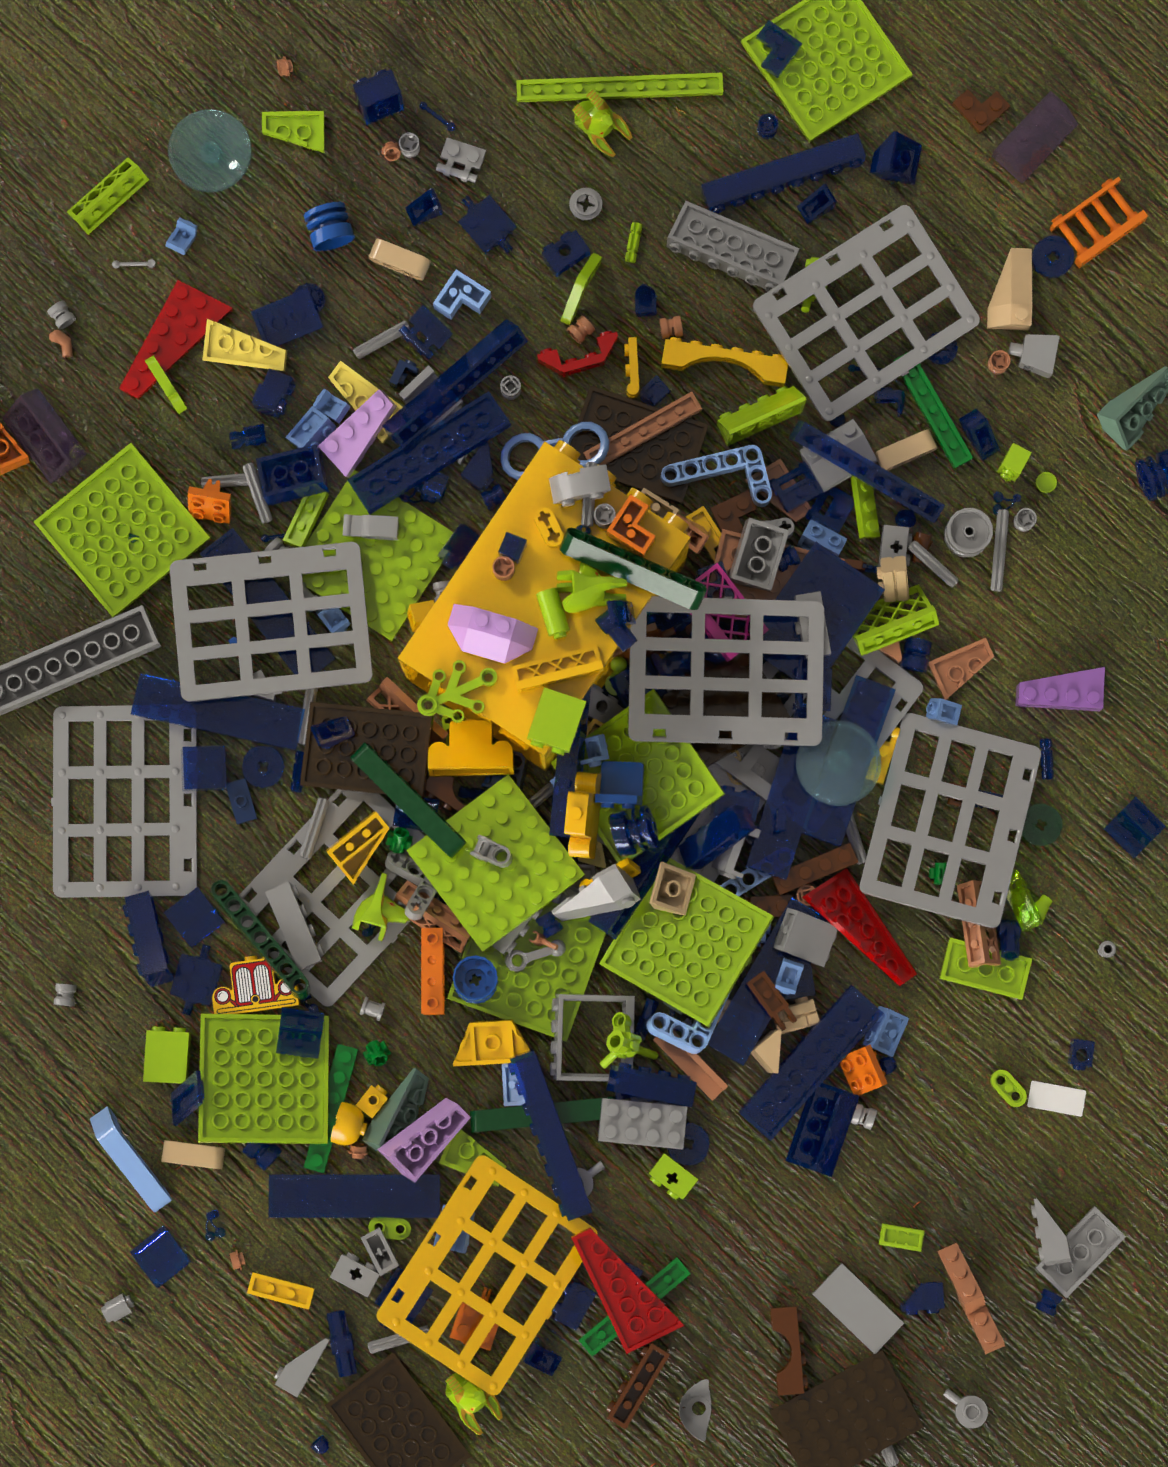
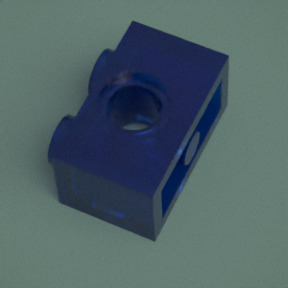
M577 230L573 232L567 231L560 237V241L555 244L552 242L543 248L542 259L555 277H558L590 255L589 247ZM562 248H567L570 250V254L562 256L559 251Z

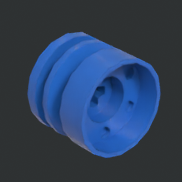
M326 203L308 210L303 215L305 222H307V229L314 231L309 236L315 251L336 249L347 245L355 239L351 223L345 222L349 218L348 213L345 212V203Z
M477 955L461 960L453 973L456 993L461 999L472 1004L484 1003L489 1000L496 992L498 985L497 971L492 962L485 957ZM473 976H476L477 979L481 978L478 986H475L474 983L470 984Z

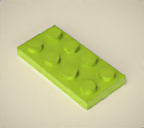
M949 938L939 979L1023 1000L1032 958L999 950L1001 965L985 964L976 968H970L968 966L965 941ZM989 950V957L990 959H993L992 953Z

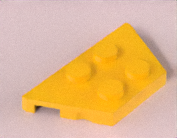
M512 1019L478 1021L469 1023L453 1062V1067L534 1062L535 1057Z

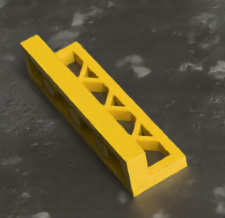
M597 645L511 666L518 693L604 671ZM594 651L595 662L585 664L580 661L585 653ZM569 657L576 661L574 667L563 669L559 666L564 658ZM559 660L558 663H557V665H556L555 663H553L552 661ZM544 663H549L555 667L551 673L541 674L538 672ZM538 665L535 670L531 668L532 666ZM527 668L533 672L531 678L519 680L517 670Z

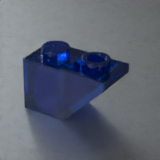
M943 1282L919 1283L900 1305V1311L905 1312L906 1315H917L918 1310H927V1314L940 1313V1309L945 1308Z

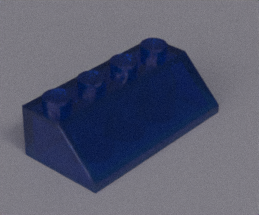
M813 1080L786 1161L832 1177L859 1096Z

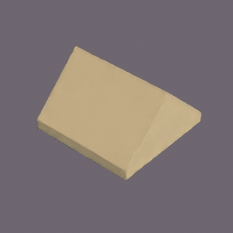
M660 862L649 903L654 909L686 916L696 875L670 864Z
M781 1030L769 1031L748 1050L767 1073L779 1072Z

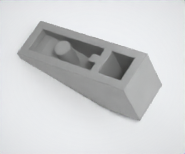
M324 1338L289 1362L284 1368L280 1366L274 1377L277 1379L275 1385L298 1397L328 1345L330 1338Z

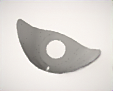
M708 1379L701 1380L693 1385L684 1394L679 1404L681 1422L700 1441L706 1440V1432L711 1416V1397ZM700 1401L704 1403L706 1410L702 1415L693 1413L692 1406L695 1402Z

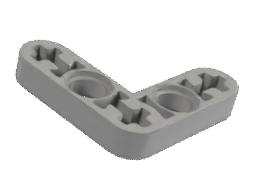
M391 851L385 860L386 868L418 885L407 903L405 915L411 920H420L436 896L437 891L426 876H424V879L422 878L423 872L411 857L403 853L397 854ZM414 868L418 870L419 874H412L409 869ZM424 892L428 894L429 898L424 899L420 897L419 893ZM416 904L420 905L417 911L413 910Z

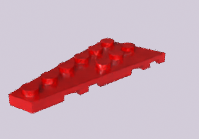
M177 280L119 389L136 399L141 398L157 381L146 364V359L154 355L164 373H167L179 359H182L204 338L207 319L220 323L227 314L233 311V308Z
M847 868L802 897L899 986L917 975Z
M591 1228L571 1236L626 1354L685 1326Z

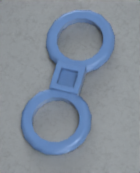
M580 422L568 429L563 438L545 441L553 447L559 440L570 445L573 437L582 431L596 433L601 441L600 449L593 458L579 460L580 465L586 467L587 462H595L599 465L609 451L607 432L600 425L593 422ZM521 433L513 436L505 443L501 451V464L509 477L519 480L523 472L514 470L511 467L509 460L514 447L523 442H530L540 449L544 443L540 437L534 434Z

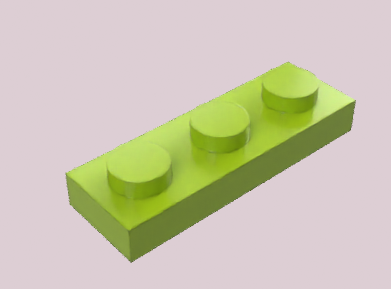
M852 476L850 478L859 539L880 537L872 476Z
M308 486L283 538L285 544L296 548L305 547L329 496L326 491Z

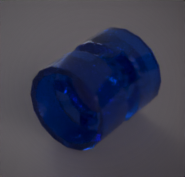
M913 637L906 638L904 644L906 654L902 655L900 667L916 672H927L929 660L926 656L930 655L932 642Z
M248 1143L242 1150L250 1159L256 1158L255 1164L263 1171L283 1151L275 1143Z

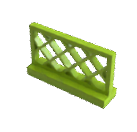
M919 584L909 588V596L918 593V598L906 601L896 600L895 602H899L897 608L889 606L893 602H885L883 598L842 615V619L857 644L861 656L939 625L936 610L933 605L931 606ZM904 604L913 605L911 610L902 609ZM918 606L925 607L924 609L916 612ZM875 609L880 610L878 615L869 614ZM885 611L893 613L891 618L883 617ZM899 614L906 615L902 618L896 619ZM855 617L861 618L858 623L849 621ZM865 620H873L874 622L872 626L864 625ZM879 622L887 623V624H884V625H882V626L877 627V625L879 624ZM860 630H865V631H867V632H864V633H862V634L857 635Z

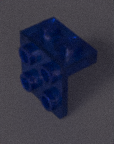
M459 524L437 556L443 560L442 564L450 570L455 569L457 571L480 535L467 525Z

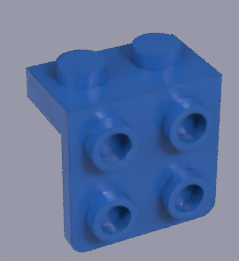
M604 761L601 766L600 794H595V803H600L602 808H614V804H621L622 808L635 809V805H642L643 763Z

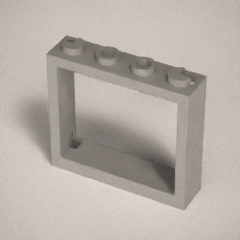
M556 994L555 998L552 999V1011H555V1020L551 1022V1031L554 1033V1041H551V1054H554V1063L551 1062L550 1075H553V1079L632 1082L633 1058L631 1057L621 1059L620 1074L561 1073L563 1001L622 1002V1013L630 1016L632 1021L630 1031L634 1033L635 996Z

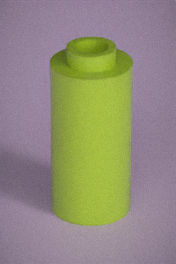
M557 588L537 593V600L549 637L554 636V639H560L567 636L566 632L570 628Z

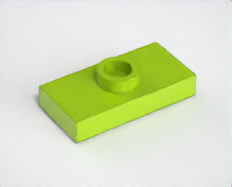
M882 1223L879 1245L921 1252L924 1230Z

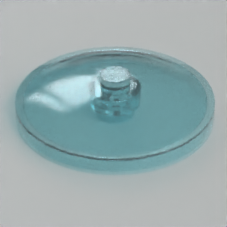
M200 110L186 116L174 128L168 144L169 161L176 176L188 187L201 192H219L235 185L244 176L251 161V142L244 126L232 115L219 110Z
M830 721L822 724V740L818 745L799 746L796 757V770L801 784L815 799L829 805H849L864 798L876 785L881 772V755L875 740L866 730L851 722Z

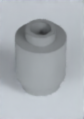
M122 1293L107 1301L105 1306L101 1307V1311L108 1323L111 1321L116 1322L132 1313V1307L135 1305L129 1295L125 1296Z

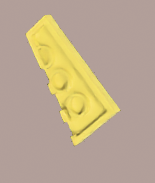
M207 319L203 361L285 371L288 350Z
M342 361L338 363L328 377L355 411L379 390ZM391 397L389 398L397 407L377 435L382 444L386 442L408 411Z

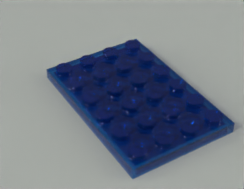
M815 542L775 600L794 601L795 595L821 591L831 655L823 658L824 678L885 589L818 542ZM763 616V622L769 629L763 634V641L801 642L800 634L797 635L795 630V622H798L797 617ZM763 654L765 661L792 680H807V660H804V655Z

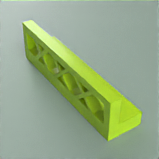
M127 157L70 208L67 213L89 235L148 182L149 179L140 167Z

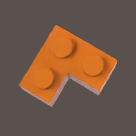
M630 494L606 531L608 537L643 558L656 538L654 534L639 526L648 512L649 505Z

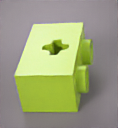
M1013 443L997 470V473L1000 474L999 477L1007 482H1011V480L1015 482L1032 452Z
M663 1153L649 1172L652 1176L649 1180L658 1187L662 1184L669 1190L666 1193L675 1200L679 1197L683 1200L698 1181L695 1176L665 1153ZM675 1172L677 1174L676 1179L678 1181L676 1183L671 1182L669 1184L667 1182L668 1177L666 1175L668 1173L673 1174Z

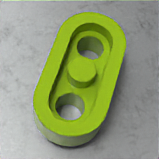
M997 1070L991 1075L990 1083L1008 1105L1020 1107L1026 1102V1091L1008 1071ZM999 1076L1004 1078V1083L1001 1085L997 1082ZM1012 1093H1018L1019 1098L1013 1100L1011 1097Z
M377 1216L368 1225L369 1232L376 1230L375 1225L381 1223L383 1225L382 1232L386 1239L403 1240L411 1233V1224L404 1218ZM398 1225L404 1227L403 1233L397 1232L396 1227Z

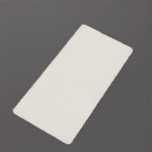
M1031 1081L1027 1106L1081 1117L1086 1091Z

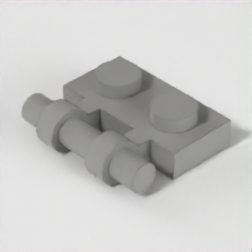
M447 138L440 156L441 159L447 161V164L438 163L436 171L442 172L447 177L451 175L460 178L461 181L466 183L468 181L476 183L478 175L472 174L471 170L480 171L486 150ZM454 163L465 166L464 171L453 168Z

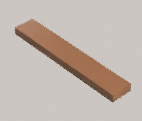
M693 392L686 394L610 437L609 451L599 465H607L701 412L702 407ZM600 443L583 452L587 460L593 458L598 453Z

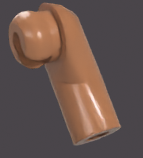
M61 330L51 332L49 339L51 342L61 345L62 356L64 358L73 357L71 338Z

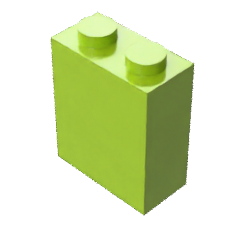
M544 687L527 736V740L531 741L530 745L538 748H543L545 745L552 748L551 752L563 756L565 752L570 753L586 701Z
M152 1026V1030H146L143 1082L188 1084L191 1033L186 1032V1028H174L173 1032L165 1031V1027Z

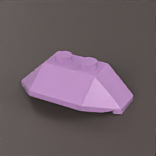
M458 604L453 605L448 621V627L463 652L504 664L531 651L538 632V628L520 620L480 608Z

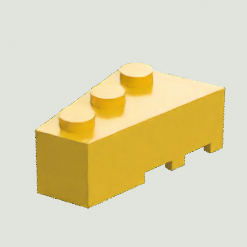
M374 811L329 847L326 852L354 885L390 828L379 814Z

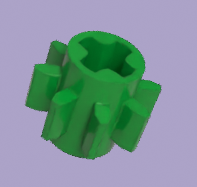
M397 827L394 829V832L389 830L386 845H390L389 848L392 852L400 854L405 849L408 850L411 847L413 836H409L407 829Z
M935 863V867L929 869V879H934L935 885L942 884L947 863Z
M378 1040L369 1042L366 1045V1051L363 1052L370 1066L372 1064L375 1066L384 1065L388 1061L387 1055L391 1054L385 1041L380 1043Z

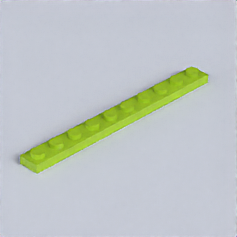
M723 73L516 80L517 102L589 100L586 95L591 90H594L602 99L723 95Z

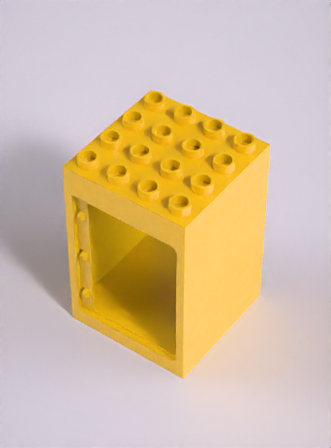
M561 440L554 447L544 441L398 657L406 679L426 693L429 692L433 672L438 669L443 670L446 674V679L440 684L437 696L445 693L453 672V663L457 660H462L466 664V670L461 674L457 687L480 677L481 671L485 668L494 669L497 673V682L493 686L482 685L460 695L474 701L481 700L485 706L482 713L476 714L472 709L450 701L443 704L452 710H462L465 719L474 718L492 722L494 738L499 741L509 742L515 752L522 753L527 760L545 772L558 754L551 752V747L544 745L543 748H538L530 745L531 741L527 740L544 687L583 700L593 684L603 688L607 677L613 673L610 663L615 650L626 634L630 632V628L652 596H658L627 582L626 587L605 591L610 594H626V601L607 606H594L576 613L564 611L570 628L566 632L567 636L560 639H554V636L549 637L536 594L547 589L557 588L559 583H571L572 580H557V572L574 570L579 573L581 562L563 554L559 549L560 546L551 548L546 545L534 520L535 513L539 508H549L553 512L563 535H565L568 528H576L634 553L606 535L607 529L598 527L594 520L592 527L581 525L583 499L577 500L574 505L563 507L562 503L553 504L549 478L564 472H568V475L580 472V468H585L580 465L578 460L580 453ZM608 471L611 491L603 494V498L595 499L594 511L598 505L607 503L615 509L617 515L630 494L649 505L648 512L639 526L654 534L656 538L644 558L680 573L686 563L691 538L687 535L688 532L686 531L689 525L671 512H667L663 519L651 512L650 506L653 501L635 488H631L627 495L615 488L614 482L617 478ZM541 513V518L538 519L539 522L544 521L546 527L549 526L548 518L550 515ZM552 529L548 530L550 533L548 540H553L554 543L558 542L560 535H555ZM500 556H507L514 563V575L507 581L498 580L493 573V562ZM596 569L600 576L615 577L599 569ZM560 592L559 596L561 602H563V600L568 595H570L571 592ZM458 604L480 608L520 620L538 628L533 649L505 664L463 652L448 627L453 605ZM647 612V621L653 612ZM597 645L604 671L518 693L511 666ZM594 651L585 653L580 661L585 664L595 662ZM569 657L564 658L559 666L563 669L574 667L576 661ZM559 660L552 661V662L557 665V663H558ZM458 663L456 664L455 669L457 671L463 670L464 666L463 664ZM544 663L538 672L541 674L551 673L555 667L549 663ZM538 665L532 666L531 668L535 670ZM527 668L517 670L519 680L531 678L533 674ZM439 672L435 675V678L441 680L444 675ZM486 674L484 679L487 682L492 681L493 676L491 674ZM476 703L474 709L479 711L482 709V705Z

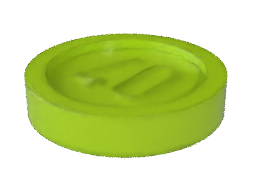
M1043 472L1036 478V487L1042 493L1052 492L1057 485L1056 477L1050 472Z

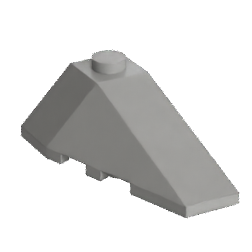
M613 864L593 876V882L588 886L582 885L576 896H570L552 910V914L561 921H567L629 908L635 902L641 900L634 879L617 864Z

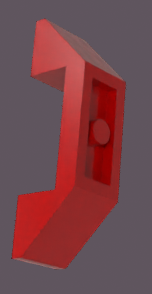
M606 331L601 333L600 337H597L600 354L593 352L586 354L585 358L580 360L576 358L568 359L562 365L557 349L547 348L540 351V354L537 355V361L539 364L563 377L604 366L618 341L617 332Z

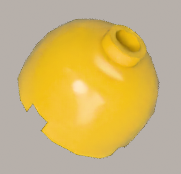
M341 1102L336 1115V1124L333 1126L331 1142L347 1146L357 1142L360 1135H365L367 1123H364V1114L361 1109L351 1103Z

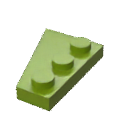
M324 111L262 112V133L264 135L325 153Z
M462 1129L445 1147L439 1164L466 1174L474 1160L478 1156L484 1155L506 1169V1165L488 1150L484 1149ZM496 1181L492 1183V1185L499 1187V1183Z

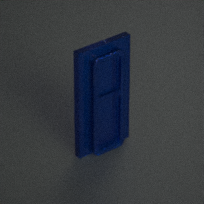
M195 1071L171 1093L173 1126H177L203 1104L204 1085L203 1080H201L200 1071Z

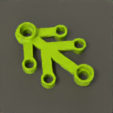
M457 660L453 663V672L445 693L437 696L440 684L446 679V674L441 669L435 670L428 694L421 696L418 700L417 707L419 712L424 716H433L438 713L452 718L455 723H461L465 717L462 710H452L441 705L450 701L470 708L476 714L482 713L485 706L481 700L474 701L460 695L482 685L493 686L497 682L496 671L492 668H485L481 671L480 677L457 687L461 674L466 670V664L462 660ZM456 664H463V670L457 671L455 669ZM439 672L444 675L441 680L435 678V675ZM491 674L493 676L492 681L487 682L484 679L485 675ZM431 702L433 706L431 709H426L424 704ZM476 703H480L482 705V709L476 711L474 709V705ZM456 712H460L462 714V718L460 720L454 719V714Z

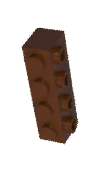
M653 1342L643 1346L639 1353L642 1358L638 1364L633 1363L628 1372L631 1375L627 1383L624 1381L621 1383L617 1390V1393L620 1395L616 1401L611 1400L606 1409L608 1412L607 1418L625 1430L670 1356L668 1351Z

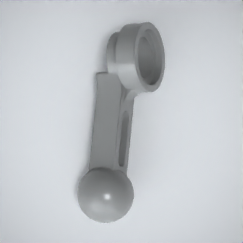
M553 940L552 943L559 946L557 950L550 947L529 953L514 950L507 954L505 964L511 971H521L532 960L551 954L556 957L563 955L566 946L561 940ZM514 955H519L522 958V964L519 967L514 966L512 963Z

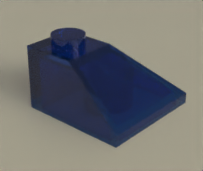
M893 131L874 152L870 173L885 180L914 185L922 144L897 131Z

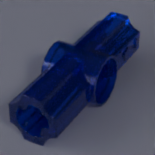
M345 1309L326 1313L331 1334L329 1336L332 1354L335 1355L339 1377L357 1374L353 1353L354 1343L352 1334L349 1332Z

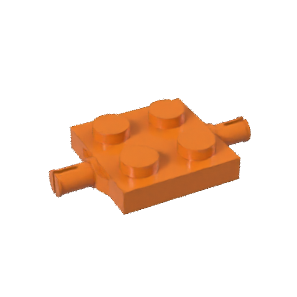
M484 1287L481 1298L488 1302L492 1289ZM462 1302L449 1337L459 1340L465 1345L483 1318V1315ZM497 1324L493 1325L480 1348L491 1350L498 1329Z

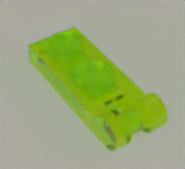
M1014 870L1007 899L1022 931L1028 932L1042 923L1043 920L1022 875L1018 870ZM1013 883L1016 885L1015 889L1011 886Z

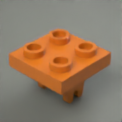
M208 479L203 489L189 486L188 512L195 519H206L216 523L230 524L231 494L220 492L219 480L212 484V479Z
M871 1045L837 1058L854 1097L888 1084L884 1076L886 1074L885 1070L882 1071L875 1056L877 1053L873 1051Z

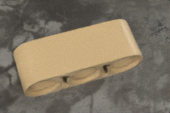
M382 239L375 240L368 259L374 263L420 281L424 280L431 260Z
M927 429L884 447L874 454L882 472H887L927 455L938 448L930 430Z
M164 1140L161 1162L223 1169L225 1148Z

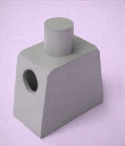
M1025 335L1022 344L1010 343L1008 354L1020 357L1018 367L1050 378L1053 374L1060 336Z

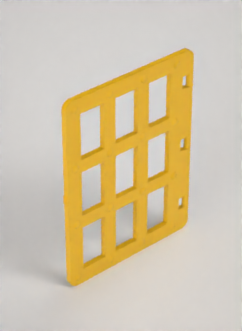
M484 1155L478 1156L376 1314L377 1320L487 1394L492 1396L498 1395L545 1320H548L552 1315V1309L582 1263L575 1245L555 1275L535 1263L536 1257L557 1224H560L574 1234L591 1228L597 1235L598 1233L594 1227ZM472 1176L477 1181L472 1189L469 1190L464 1186ZM496 1181L515 1195L490 1233L470 1220L492 1183ZM527 1202L547 1217L522 1254L502 1241V1239ZM463 1230L481 1242L483 1246L458 1283L438 1270ZM436 1232L438 1235L441 1236L437 1241L436 1245L433 1246L431 1244H428L429 1240ZM496 1252L514 1264L515 1267L490 1304L471 1292L470 1289L493 1253ZM527 1273L547 1286L524 1325H521L502 1311ZM432 1281L450 1293L451 1296L426 1334L405 1319L428 1283ZM400 1289L404 1294L400 1301L396 1303L392 1298L397 1290ZM463 1302L482 1314L483 1318L458 1355L438 1342ZM497 1324L516 1338L492 1376H490L470 1362L493 1325Z

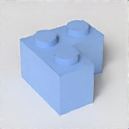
M456 269L433 302V306L436 311L452 320L462 304L481 314L491 299V291Z

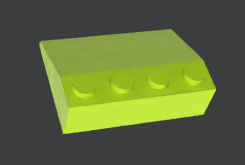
M784 386L776 390V394L770 397L766 394L758 398L757 403L752 405L746 403L740 406L737 412L731 414L729 411L720 415V419L717 420V426L726 445L730 446L803 413L807 399L794 386L790 388Z

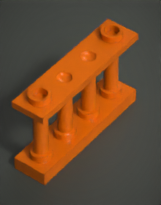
M1119 177L1114 180L1108 179L1101 185L1102 189L1064 216L1059 214L1051 221L1053 223L1049 229L1051 233L1059 228L1077 251L1076 255L1078 257L1074 263L1078 268H1081L1148 218L1144 210L1139 213L1134 212L1116 189V186L1121 181ZM1108 192L1127 216V222L1122 225L1120 223L1117 224L1099 200ZM1091 204L1110 227L1109 231L1111 233L1106 237L1099 234L1083 213V210ZM1074 216L1077 217L1094 240V245L1089 249L1081 244L1066 224Z
M421 928V1014L445 1015V943L443 942V928Z

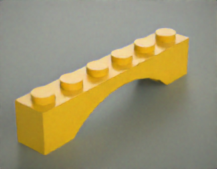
M670 337V340L665 339L661 368L682 371L701 362L723 361L736 364L748 370L764 385L784 387L788 364L780 354L767 356L761 351L748 353L744 352V349L732 347L730 350L724 349L719 344L705 346L700 341H690V343L682 342V339Z

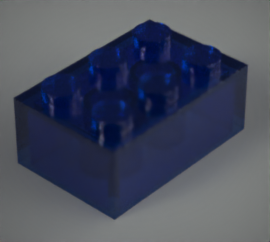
M386 69L380 70L375 73V76L368 79L367 77L361 78L353 85L356 102L366 125L404 110L401 90L391 69L388 71Z
M317 444L256 459L262 495L268 506L329 491L322 452Z

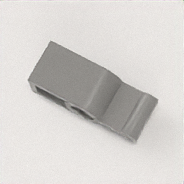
M344 514L343 536L398 541V517Z

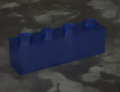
M738 804L728 806L721 815L713 817L709 824L700 827L699 831L694 835L685 838V841L678 847L686 869L704 868L756 829L748 806H738Z
M619 1062V1066L611 1065L607 1091L692 1107L697 1082L690 1081V1076L678 1074L677 1078L670 1077L671 1072L658 1070V1074L651 1073V1068L639 1066L638 1070L631 1069V1064Z

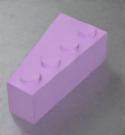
M379 389L318 447L344 476L349 478L364 458L365 453L373 444L378 433L383 429L397 405L383 390Z
M445 1098L377 1150L402 1175L416 1182L471 1117L458 1104Z

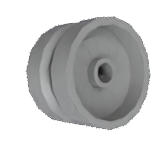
M964 508L957 511L947 522L944 530V541L948 549L955 555L974 557L980 554L990 543L993 535V525L983 511L976 508ZM966 529L970 530L972 535H967Z

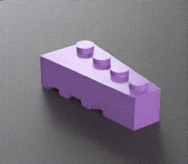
M1105 667L1020 682L1016 685L1015 706L1101 711L1104 699Z

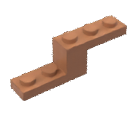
M955 1243L937 1251L956 1289L958 1300L985 1354L1004 1347L1005 1343L986 1307L984 1296L958 1244Z

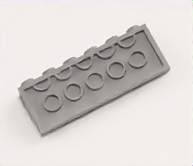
M685 201L668 235L666 247L674 253L684 254L693 261L703 262L712 269L722 270L731 277L743 279L750 285L764 288L767 292L786 280L800 249L688 201ZM782 289L776 292V294L780 295Z

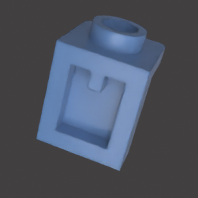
M931 698L926 708V717L957 725L962 705L942 698Z

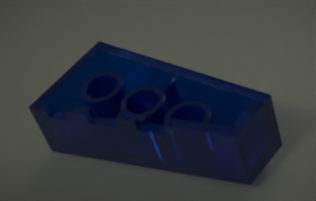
M149 891L124 897L126 904L123 905L125 917H129L130 920L127 928L130 937H134L135 944H132V949L135 957L138 956L140 963L136 964L139 976H143L150 987L175 981L174 974L167 966L170 963V959L165 947L162 946L165 940L161 928H158L160 922L153 896Z

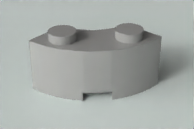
M607 465L580 468V472L569 475L568 472H564L549 478L553 504L562 503L563 507L574 505L575 501L591 497V500L604 497L603 494L611 491Z

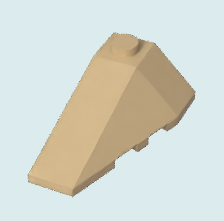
M1011 248L988 306L987 329L1028 331L1032 325V249Z

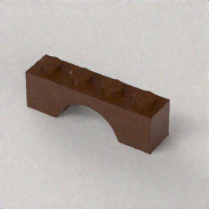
M429 776L426 781L425 796L433 801L436 798L443 802L441 806L451 813L453 810L458 812L466 806L459 802L454 795V778L452 776Z
M848 843L771 876L778 896L827 875L858 863L851 844Z
M796 1305L770 1307L771 1328L787 1338L791 1349L787 1364L775 1372L778 1396L804 1394V1388H808L807 1375L802 1373V1366H806L805 1353L800 1351V1345L804 1344L803 1332H799L798 1323H802L801 1310H797Z

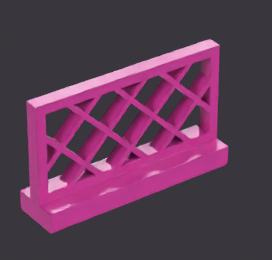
M718 563L695 579V581L702 583L707 588L704 598H707L708 586L720 587L719 598H722L723 588H727L734 592L733 599H745ZM715 569L721 576L720 584L709 583V575ZM706 577V582H700ZM705 614V634L709 639L732 640V634L744 636L743 640H747V636L750 637L748 633L750 615L742 618L735 617V615ZM719 617L731 619L730 631L722 630L718 626ZM734 620L746 621L744 633L733 631ZM763 622V634H765L769 629ZM739 653L721 654L728 662Z

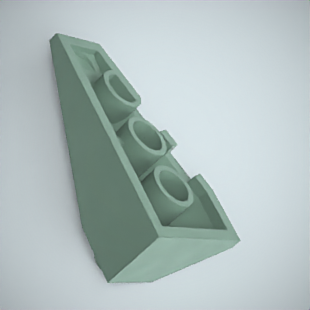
M1163 367L1118 395L1097 413L1102 429L1124 450L1127 451L1140 439L1144 433L1142 428L1147 420L1151 421L1153 418L1152 412L1156 405L1161 404L1168 393V367Z
M413 1068L371 1121L362 1141L377 1150L419 1118L417 1117L419 1107L424 1103L429 1078Z

